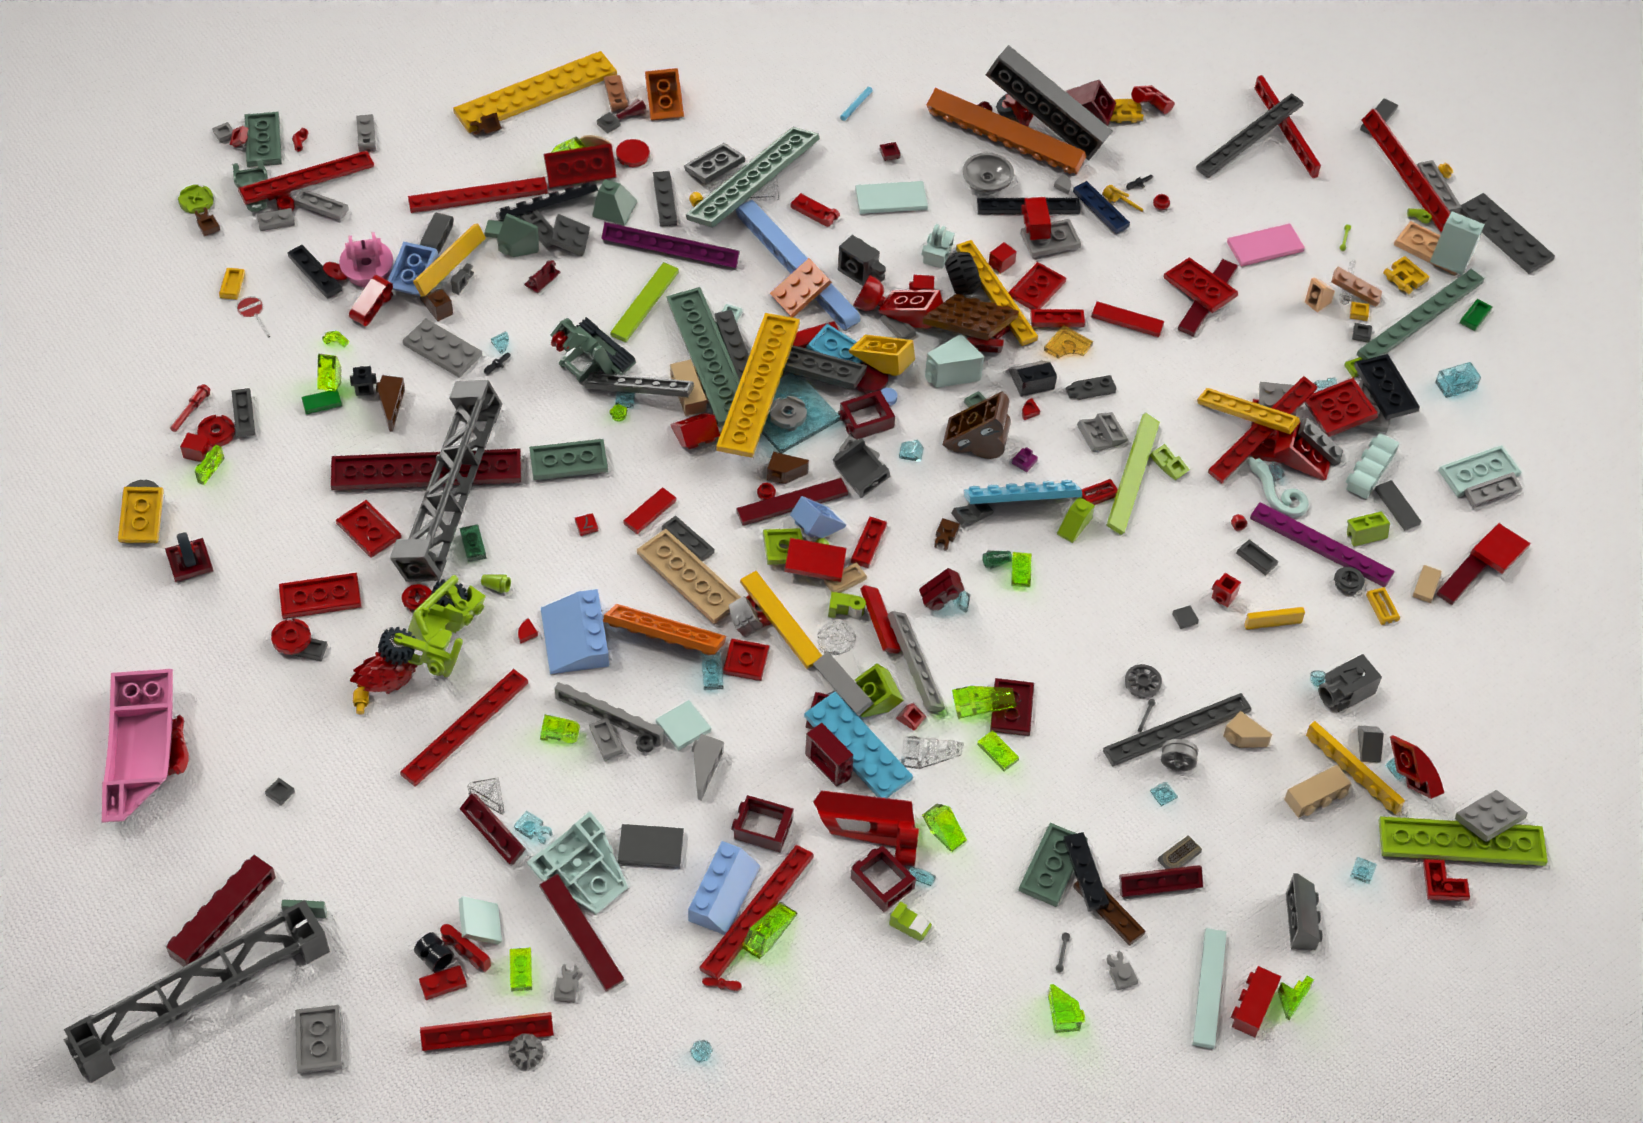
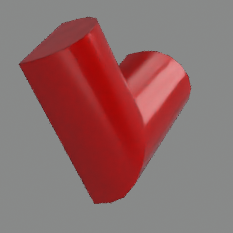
M1152 85L1135 86L1131 92L1134 102H1149L1164 114L1169 113L1175 105L1173 100Z
M1423 860L1427 900L1469 901L1468 879L1447 878L1445 860Z

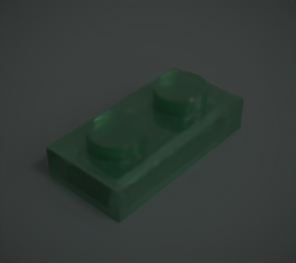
M479 525L459 528L467 562L487 559Z

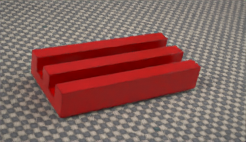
M1108 479L1082 489L1081 498L1096 505L1115 498L1118 489L1113 481Z

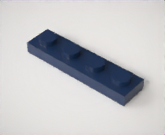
M1088 181L1073 188V193L1115 234L1130 226V222Z

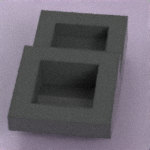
M968 503L967 506L954 508L951 514L961 526H965L990 516L994 510L987 503Z

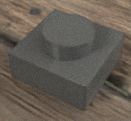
M610 112L597 119V125L607 134L621 126L620 120Z

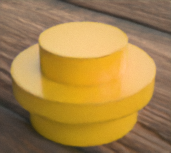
M1446 162L1438 165V169L1443 177L1449 179L1451 174H1453L1451 166Z

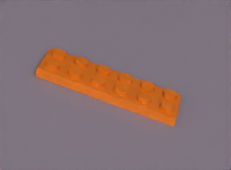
M617 603L604 614L603 622L609 623L611 627H623L629 632L643 633L653 639L660 638L669 644L677 643L683 645L686 649L700 650L706 655H715L726 641L725 635Z

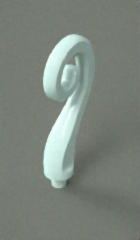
M1252 456L1249 457L1247 463L1251 465L1250 470L1261 479L1265 496L1270 506L1290 518L1303 516L1309 506L1307 496L1298 489H1287L1281 495L1283 502L1281 503L1276 496L1273 475L1268 465L1260 458L1255 460ZM1290 497H1295L1299 500L1300 504L1298 507H1287L1292 502Z

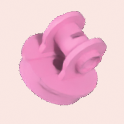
M371 232L372 239L353 241L352 235L348 236L349 243H345V249L341 253L339 260L340 269L347 279L356 286L366 287L375 275L387 279L393 266L392 252L385 244L381 243V238H376L375 232Z

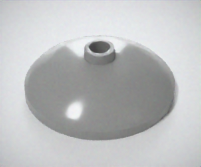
M979 153L966 160L963 166V177L971 187L979 191L996 192L1011 184L1014 177V169L1012 164L1001 155Z

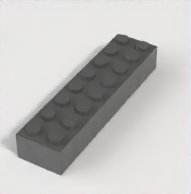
M1010 45L1003 50L985 74L1069 145L1084 150L1087 160L1092 158L1113 132Z

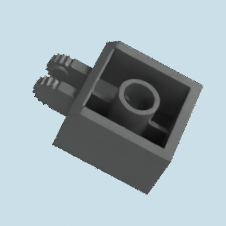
M851 235L839 246L838 271L862 286L869 275L883 282L886 267L879 262L880 251L854 235Z

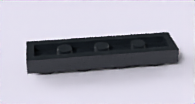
M303 244L287 252L292 262L327 299L342 291V286L334 277L332 278L325 273L321 263Z
M1084 832L1064 836L1063 841L1088 912L1108 908L1109 902Z

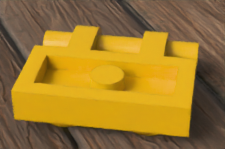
M1114 99L1116 106L1110 121H1116V123H1122V121H1131V123L1143 121L1144 115L1141 114V103H1136L1132 99Z
M1406 256L1392 264L1391 268L1393 271L1388 268L1383 271V274L1387 276L1390 282H1394L1399 290L1405 291L1407 294L1413 291L1410 285L1417 289L1428 282L1430 277Z

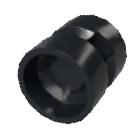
M434 932L424 935L413 949L414 953L422 961H425L427 967L434 973L444 970L454 958V952L447 945L443 944V941Z

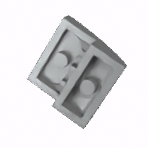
M1113 412L1097 413L1094 419H1082L1077 423L1092 452L1109 449L1128 440Z

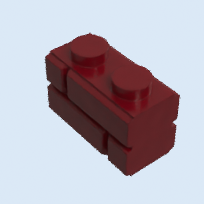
M947 568L920 587L919 591L923 597L924 605L934 611L941 610L947 602L958 598L959 594L965 590L959 573Z

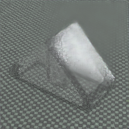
M499 777L474 781L467 785L469 795L471 793L476 794L487 807L501 815L504 814Z

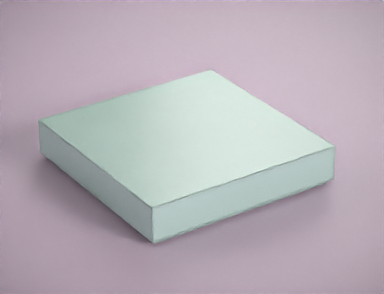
M690 700L656 718V724L664 729V734L678 751L698 740L701 734L706 735L711 732L710 725Z
M465 896L460 897L458 901L462 937L497 945L501 943L498 904Z

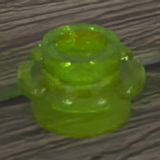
M617 404L609 412L613 420L623 421L627 416L628 410L625 406Z

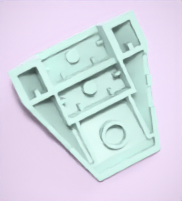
M590 811L547 848L542 849L527 861L528 866L542 881H546L558 874L573 899L595 914L599 913L628 888L620 866L613 855V849L606 838L604 827Z

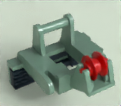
M587 317L576 326H574L569 318L561 320L550 334L552 337L551 346L556 347V350L559 352L563 350L567 352L560 359L559 365L565 367L576 376L577 381L580 383L585 381L590 373H595L598 370H601L604 374L614 373L615 375H623L636 364L633 355L618 345ZM586 353L592 361L580 371L570 362L581 354Z

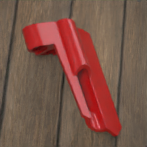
M822 790L813 800L818 814L830 834L896 847L895 858L904 866L915 867L919 828L915 827L912 801ZM836 818L866 821L870 823L871 827L867 832L845 830L840 827Z

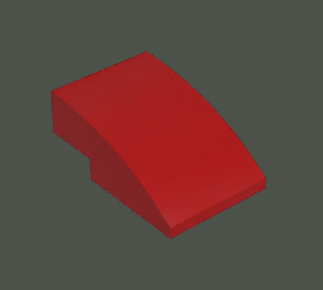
M1394 735L1390 736L1397 773L1405 776L1407 787L1430 799L1444 794L1442 781L1430 758L1418 746Z

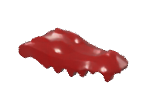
M181 715L176 716V719H172L171 749L167 777L175 773L177 775L184 773L189 762V753L183 734L184 717Z

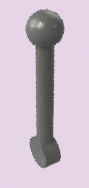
M1154 699L1148 701V708L1139 725L1138 732H1142L1148 715L1156 704Z
M1063 933L1061 937L1063 943L1059 963L1055 967L1057 972L1064 970L1063 960L1067 942L1070 940L1069 933Z

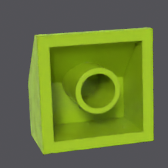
M878 663L854 679L856 684L874 703L861 714L863 718L887 713L904 701L889 670Z

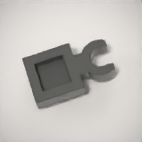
M466 263L463 270L460 269L457 274L452 276L450 283L453 293L459 295L468 284V279L474 274V271H471L473 265Z

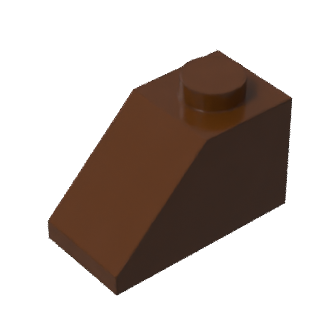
M435 289L426 296H420V300L437 322L453 315L452 300L443 289Z
M773 452L767 467V480L786 484L805 476L809 472V460Z

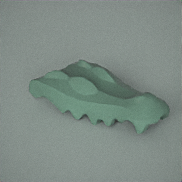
M262 159L257 160L258 168L239 171L238 163L232 164L233 180L237 188L268 179ZM264 199L247 204L246 207L251 212H259L267 207V201Z

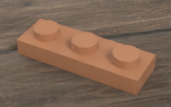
M1339 266L1334 270L1331 283L1374 307L1380 303L1382 290Z

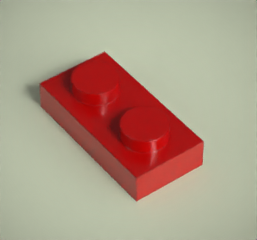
M460 965L419 978L425 1000L467 987Z

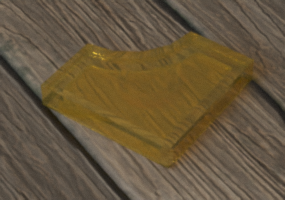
M1063 325L1044 346V351L1058 359L1067 354L1084 356L1093 346V341Z

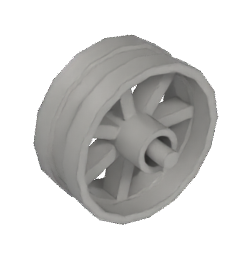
M1184 739L1167 740L1162 746L1161 762L1165 767L1172 770H1192L1197 765L1198 747Z

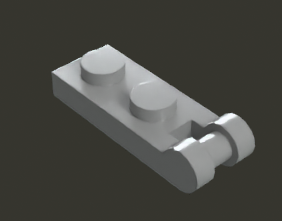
M373 114L357 115L359 152L368 149L376 151Z

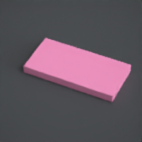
M1290 223L1227 239V243L1241 267L1304 252L1305 249Z

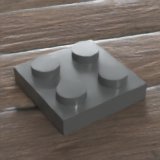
M558 214L555 219L550 243L583 256L590 227Z

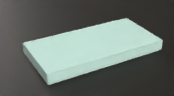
M923 181L855 185L859 214L928 210Z
M1502 445L1445 464L1438 469L1457 498L1465 495L1464 491L1466 488L1512 472L1515 473L1516 477H1519L1522 473Z

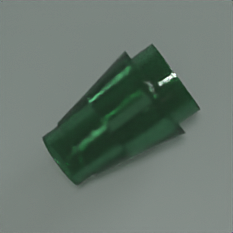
M988 550L986 553H983L982 561L986 568L993 569L1011 562L1012 554L1010 551Z

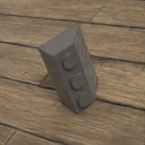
M1293 873L1286 891L1291 949L1316 950L1319 942H1322L1323 939L1322 930H1319L1321 913L1317 911L1319 894L1315 892V885L1298 873Z

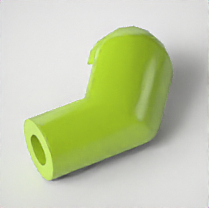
M1408 208L1407 217H1416L1424 224L1431 221V214L1424 209Z

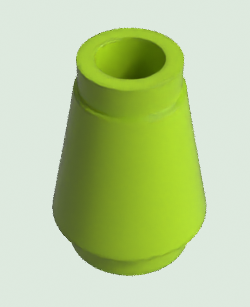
M483 574L481 585L499 593L508 592L511 587V578L507 577L506 574Z

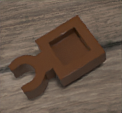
M497 112L480 117L481 123L474 121L469 124L470 126L476 125L478 128L477 131L472 133L473 135L479 134L481 130H484V133L487 134L502 129Z
M203 208V214L195 211L197 225L203 236L220 231L218 222L213 214L209 215L207 208Z
M942 518L936 531L937 538L935 539L934 547L937 548L938 544L942 543L944 544V551H947L949 541L954 542L960 523Z

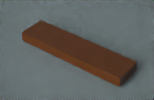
M1076 881L1073 888L1082 896L1078 881ZM1104 888L1109 906L1108 908L1095 911L1130 946L1144 936L1146 931Z

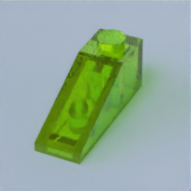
M967 686L952 690L958 719L1016 707L1012 688Z
M781 902L749 928L742 949L760 959L773 947L797 916V912Z

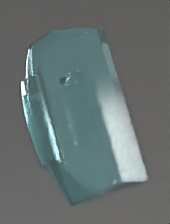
M909 867L908 871L916 878V881L928 886H932L935 882L936 875L920 868Z

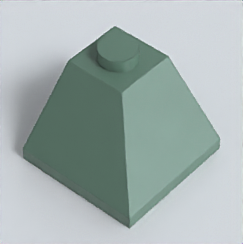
M604 179L597 193L592 217L625 226L637 204V199L621 183Z
M507 213L497 238L498 251L511 257L538 253V226Z

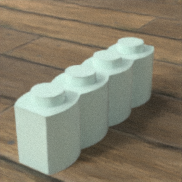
M1381 433L1377 437H1373L1369 444V450L1365 449L1361 456L1362 461H1357L1353 469L1355 472L1348 475L1345 482L1348 484L1346 490L1367 499L1393 459L1400 442Z

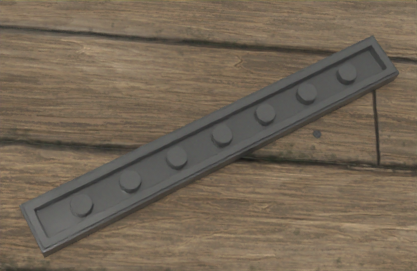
M1292 93L1196 165V170L1205 177L1210 178L1300 109L1304 101Z
M1240 693L1103 748V752L1113 767L1161 748L1167 740L1186 738L1231 720L1240 711L1244 714L1251 712L1252 708L1243 694Z

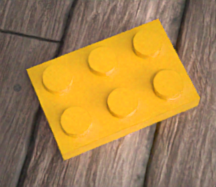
M124 487L118 532L119 542L158 543L164 494L162 487Z

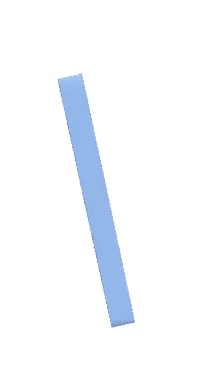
M753 200L747 201L736 208V214L739 219L790 274L808 259ZM832 283L814 298L843 330L861 321L858 311Z

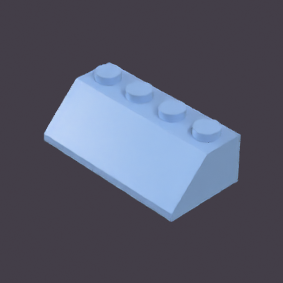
M722 841L688 908V921L725 935L733 925L760 865L742 848Z

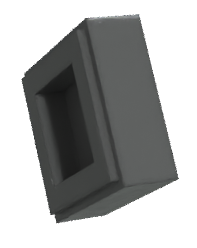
M1354 323L1352 340L1369 343L1372 326Z
M1191 605L1173 610L1172 615L1180 629L1198 624L1199 619Z
M278 778L265 791V794L281 806L295 792V789L281 778Z

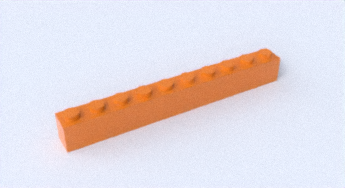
M936 87L926 104L929 113L933 116H942L944 120L950 123L956 122L964 129L970 128L978 135L984 134L994 142L998 140L1008 148L1014 147L1022 154L1026 155L1028 153L1033 155L1032 157L1038 161L1044 160L1052 167H1061L1066 173L1078 174L1086 158L1084 150Z

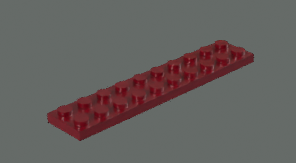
M521 448L485 450L472 485L521 483ZM440 452L332 456L331 491L427 487L437 463L436 456ZM461 464L459 473L462 477L467 478L471 465ZM443 467L438 481L449 473L450 470ZM455 478L453 485H460L458 480Z

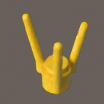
M1108 185L1104 188L1102 195L1109 202H1116L1120 198L1143 212V208L1126 198L1129 197V194L1117 189L1113 185Z

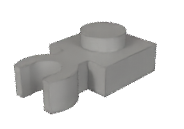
M1117 952L1118 960H1113L1111 955L1108 954L1106 961L1109 966L1113 967L1109 973L1117 990L1137 985L1138 979L1130 962L1123 963L1124 956L1122 952Z
M563 964L561 968L563 978L557 977L554 1001L576 1003L579 980L575 978L578 975V967L574 965V970L568 973L566 972V964Z

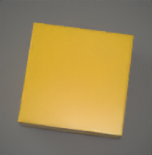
M1352 301L1350 319L1367 321L1369 317V304Z

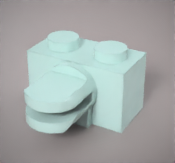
M935 224L932 234L929 233L927 246L924 245L922 249L923 263L943 269L945 261L954 245L955 233L947 231L946 226H942L940 229V225Z

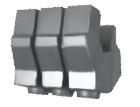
M745 596L729 604L732 622L736 630L744 637H748L763 628L762 623L757 617V611Z

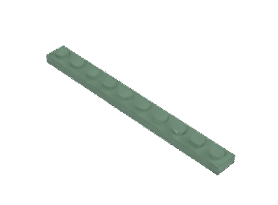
M1470 269L1359 349L1357 356L1365 360L1385 355L1480 286L1485 278L1473 269Z

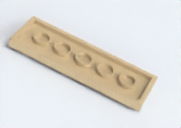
M664 529L637 549V554L713 624L730 613L729 604L741 598L667 529Z

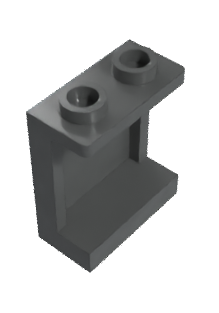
M863 438L853 441L846 450L838 452L833 458L834 467L860 498H863L891 477L888 467L885 464L882 465L866 446Z

